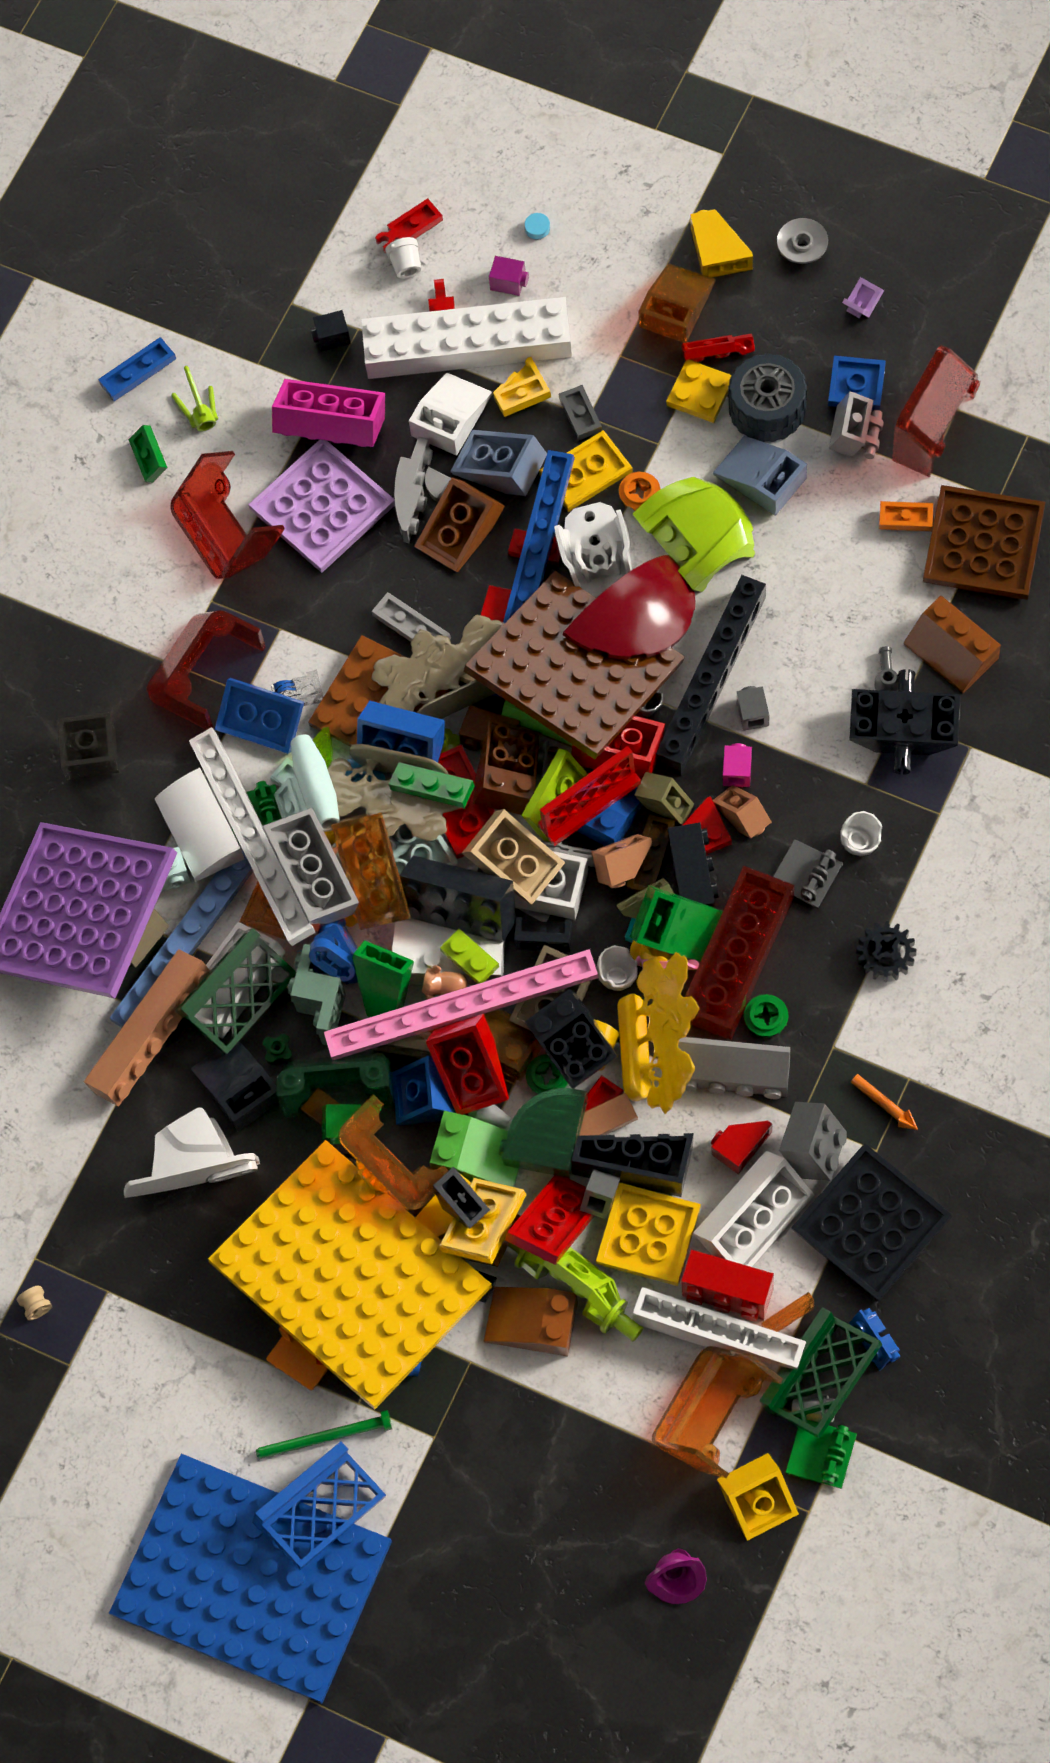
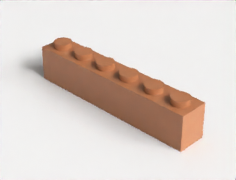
M180 949L177 950L83 1081L94 1094L118 1107L129 1095L134 1084L144 1074L149 1063L161 1050L162 1045L182 1017L175 1012L176 1008L210 972L203 961Z

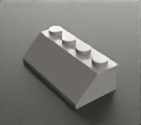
M313 808L262 827L308 923L329 924L354 914L359 901Z
M690 1037L680 1038L678 1048L690 1055L695 1066V1071L686 1085V1091H696L697 1088L708 1089L709 1092L716 1094L731 1091L736 1092L740 1096L762 1094L769 1099H779L781 1096L787 1097L790 1047Z

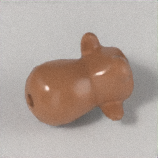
M432 966V968H427L422 993L425 994L426 1000L435 998V995L441 996L467 988L468 982L466 977L458 972L444 971L440 973V966Z

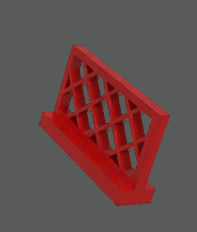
M628 746L540 809L541 820L537 822L538 827L554 846L641 784V779L635 773L633 751Z

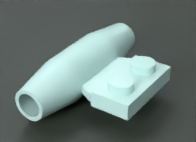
M305 734L298 735L290 743L293 769L296 777L288 778L274 794L281 817L283 819L313 808L325 832L332 831L339 826L340 819L337 796L326 763L311 737Z

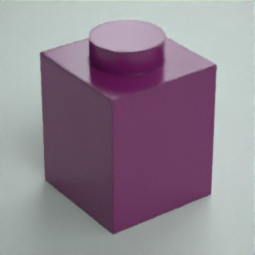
M495 255L489 274L490 290L520 296L522 287L527 286L529 272H526L525 261Z

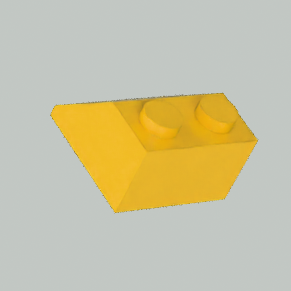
M769 1453L717 1479L724 1498L747 1541L799 1515L783 1475Z

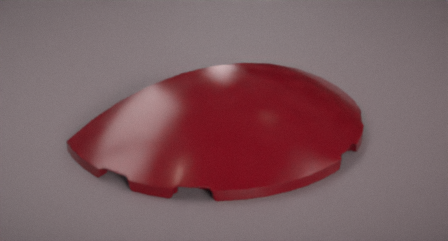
M659 556L634 568L609 586L563 631L562 635L589 652L593 649L607 652L609 658L628 660L632 655L646 654V657L655 656L677 644L688 631L695 611V592L678 572L680 566L671 556Z

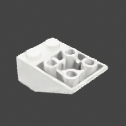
M446 373L421 399L409 419L411 436L417 439L418 437L426 438L429 444L457 456L493 393Z

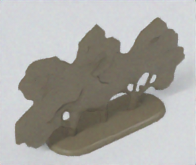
M475 615L464 627L462 639L456 645L451 644L447 636H432L430 632L420 629L410 643L413 653L410 658L399 657L394 654L375 663L372 680L381 686H388L389 688L379 703L412 712L418 704L422 703L425 705L419 709V714L443 719L496 694L477 680L461 687L458 681L462 675L466 674L463 671L467 662L505 623L499 620L491 621L488 617ZM453 689V691L435 699L436 691ZM419 692H423L426 698L421 699L418 695Z
M354 744L349 748L350 756L362 767L353 769L350 762L343 758L331 761L327 769L336 792L339 817L351 813L360 806L364 807L367 810L364 820L367 825L373 827L372 834L375 840L393 836L399 826L406 824L412 836L426 841H433L439 835L447 832L446 819L442 814L460 808L390 790L388 785L390 779L385 781L379 780L373 774V770L393 774L399 762L448 774L441 764L432 759L365 744ZM347 771H353L352 774L345 775ZM364 771L366 772L361 780L357 782L351 781V778L358 772L361 775ZM369 775L372 776L371 782L367 781Z

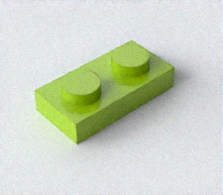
M460 929L440 947V951L477 984L485 982L499 968V963Z

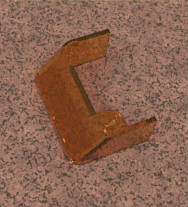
M708 1346L698 1354L652 1434V1443L700 1472L727 1478L729 1473L718 1465L720 1450L713 1445L714 1441L740 1397L750 1398L757 1395L762 1388L764 1380L781 1384L783 1378L752 1354Z

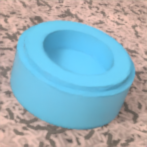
M542 213L529 215L525 220L526 234L532 239L546 237L550 232L548 217Z

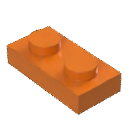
M880 501L879 529L932 532L933 503Z

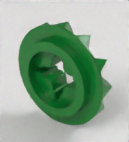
M768 994L759 995L747 1004L744 1011V1020L748 1030H751L757 1036L770 1038L775 1034H780L784 1027L787 1026L788 1009L785 1003L776 996ZM764 1007H766L769 1015H774V1017L770 1018L768 1026L764 1023V1019L758 1018L763 1015Z
M548 1054L535 1057L526 1069V1081L533 1093H537L544 1098L545 1096L555 1097L561 1091H565L568 1083ZM551 1066L552 1075L556 1078H551L547 1085H545L544 1077L540 1075L546 1074Z

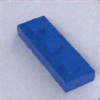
M159 337L99 378V383L115 402L175 361L176 355L165 341Z

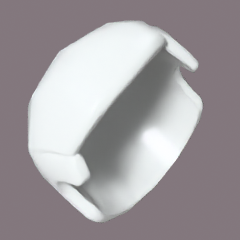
M865 811L853 813L842 825L840 832L842 845L849 853L857 856L871 854L881 842V822L874 814Z
M614 945L604 949L598 958L596 966L601 983L614 991H621L631 987L637 979V961L631 957L629 949Z

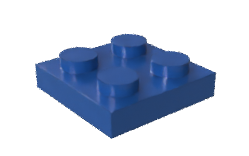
M834 356L828 406L837 407L840 401L851 391L872 399V410H880L886 361Z

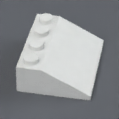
M398 906L392 952L414 960L409 984L423 985L427 968L437 965L441 968L440 973L444 971L458 972L466 977L468 986L476 985L477 983L440 951V947L457 930L404 917L402 906ZM465 933L499 963V968L486 981L502 977L504 973L505 940L499 942Z

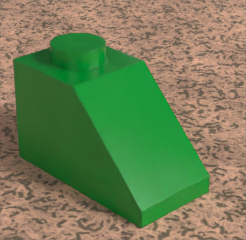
M326 1104L322 1106V1140H330L331 1145H346V1140L353 1139L381 1111V1105Z

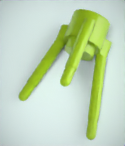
M184 366V371L197 405L193 409V414L189 412L176 393H172L171 396L189 420L192 428H197L198 431H207L213 428L219 419L216 413L213 386L208 387L209 408L206 404H202L188 366Z

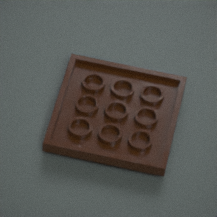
M941 485L923 583L1028 600L1046 502Z

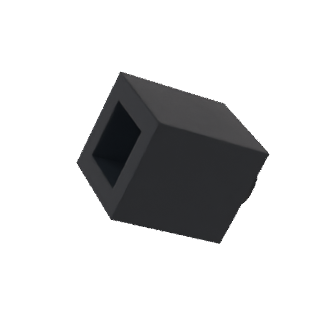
M343 310L313 317L315 327L310 328L313 342H319L321 352L351 344Z

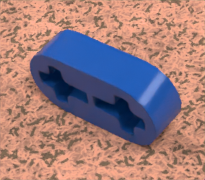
M319 938L311 943L309 958L314 965L328 975L340 978L343 982L353 978L355 967L351 955L328 939Z

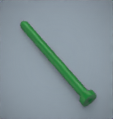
M388 1410L381 1411V1416L262 1446L256 1449L257 1458L262 1459L383 1427L385 1431L392 1430Z

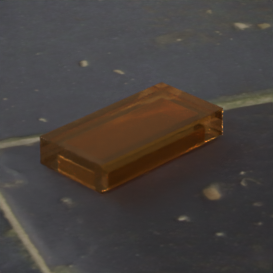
M807 1292L763 1321L761 1327L776 1332L781 1331L814 1309L813 1297Z

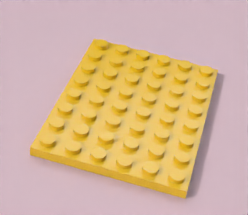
M326 1140L208 1258L212 1266L374 1410L492 1288L491 1283L460 1256L441 1252L439 1246L442 1240L389 1194L372 1189L361 1178L357 1167Z

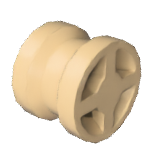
M41 1286L29 1288L17 1297L19 1305L26 1310L25 1316L28 1320L37 1319L45 1315L52 1308L50 1301L44 1298V1290Z

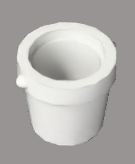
M410 237L401 238L387 245L385 248L386 254L393 265L397 277L402 279L410 278L421 272L418 254L419 247L416 239Z

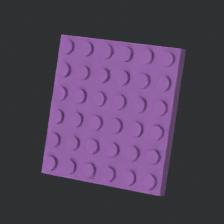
M40 822L0 913V974L115 999L177 852L171 847Z

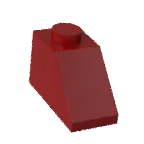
M767 1120L728 1125L724 1132L719 1130L711 1140L712 1156L739 1175L771 1135L773 1124Z

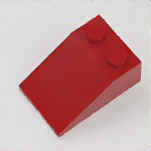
M484 1014L432 1031L425 1042L457 1114H467L509 1099L494 1037Z

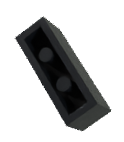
M700 822L668 828L667 833L678 895L708 906H714V899L719 898L717 884L716 882L711 883L709 872L714 871L712 856H706L704 846L709 844L707 829H701Z

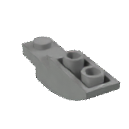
M418 437L411 459L400 457L395 478V508L400 532L406 543L410 542L412 534L416 535L419 528V513L424 512L427 504V497H424L422 486L425 479V472L423 471L425 465H429L432 460L433 450H430L428 439Z

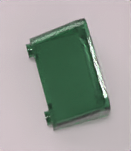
M383 1053L349 1055L336 1060H332L331 1057L288 1062L281 1070L276 1082L277 1097L284 1116H299L300 1106L311 1097V1088L364 1084L366 1096L376 1097L380 1102L381 1108L395 1107L391 1061Z

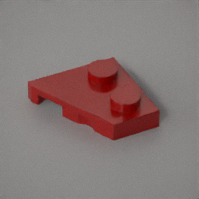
M711 796L707 797L683 824L700 822L701 829H707L709 844L704 845L706 855L732 844L730 835Z

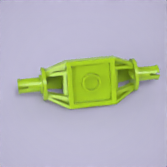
M511 1243L508 1244V1247L518 1254L514 1263L517 1268L523 1267L537 1280L549 1273L555 1279L564 1281L571 1286L572 1292L577 1296L586 1298L588 1302L582 1314L599 1325L602 1333H607L611 1328L615 1327L632 1342L640 1336L644 1327L624 1313L628 1301L620 1299L614 1279L570 1247L559 1262L554 1265Z

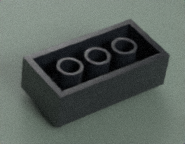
M414 855L399 875L404 917L453 930L460 929L462 932L499 942L505 940L516 922L514 885L512 880Z

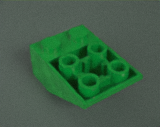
M648 885L629 937L639 944L671 954L677 952L686 958L706 963L725 912Z

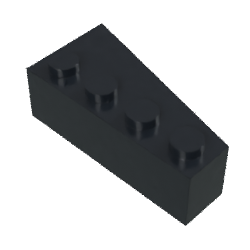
M684 1133L683 1136L658 1134V1136L641 1137V1134H630V1137H615V1135L577 1136L571 1160L572 1175L590 1178L593 1169L619 1177V1182L682 1197L693 1150L694 1133Z

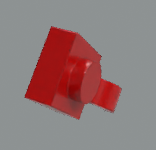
M444 279L434 280L436 298L428 299L429 312L455 309L454 296L446 297Z

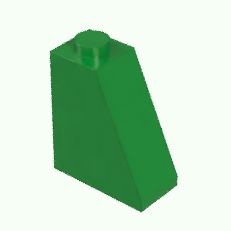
M364 940L353 953L352 959L366 1015L373 1017L404 1007L414 960Z

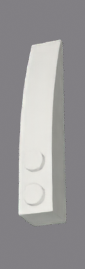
M644 1287L640 1291L633 1311V1320L640 1326L642 1325L643 1327L718 1351L792 1369L798 1368L806 1341Z

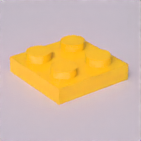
M686 360L668 396L666 405L715 423L729 393L728 386L731 375L697 362Z

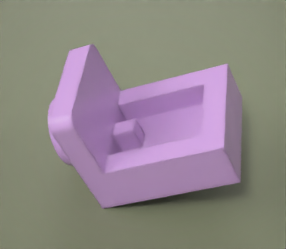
M860 277L848 300L844 298L842 303L848 306L846 311L860 318L863 314L869 318L884 290Z

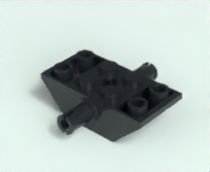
M906 669L898 672V691L852 689L849 740L875 753L895 754L893 772L900 774L901 764H903V775L911 772V754L932 755L958 746L960 694L914 692L916 673L908 669V680L905 679Z

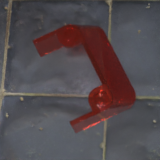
M943 345L937 348L895 426L892 461L928 477L932 475L935 457L940 458L945 449L946 443L943 442L944 433L964 397L974 399L981 383L978 380V374L952 349Z
M233 451L201 454L170 503L173 517L210 573L216 579L229 578L266 557L285 530L283 525L251 528L249 533L246 534L225 503L229 496L231 485L224 471L235 456Z
M220 610L194 615L147 685L149 698L154 703L206 730L211 727L213 728L208 710L187 700L192 691V685L187 676L213 636L222 637L230 634L264 651L266 647L261 629L226 611Z

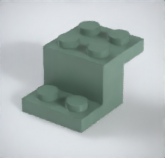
M304 944L302 952H298L296 955L295 968H297L295 978L291 977L288 994H291V1002L294 1003L297 1012L314 1015L313 1025L316 1026L317 1034H319L322 1044L327 1045L324 1032L338 1028L346 994L340 978L314 972L313 966L316 965L309 958L310 945Z

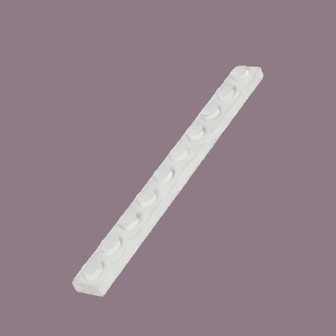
M212 727L189 740L288 942L293 946L314 934L315 930L312 924L308 923L262 829L263 826L216 732Z

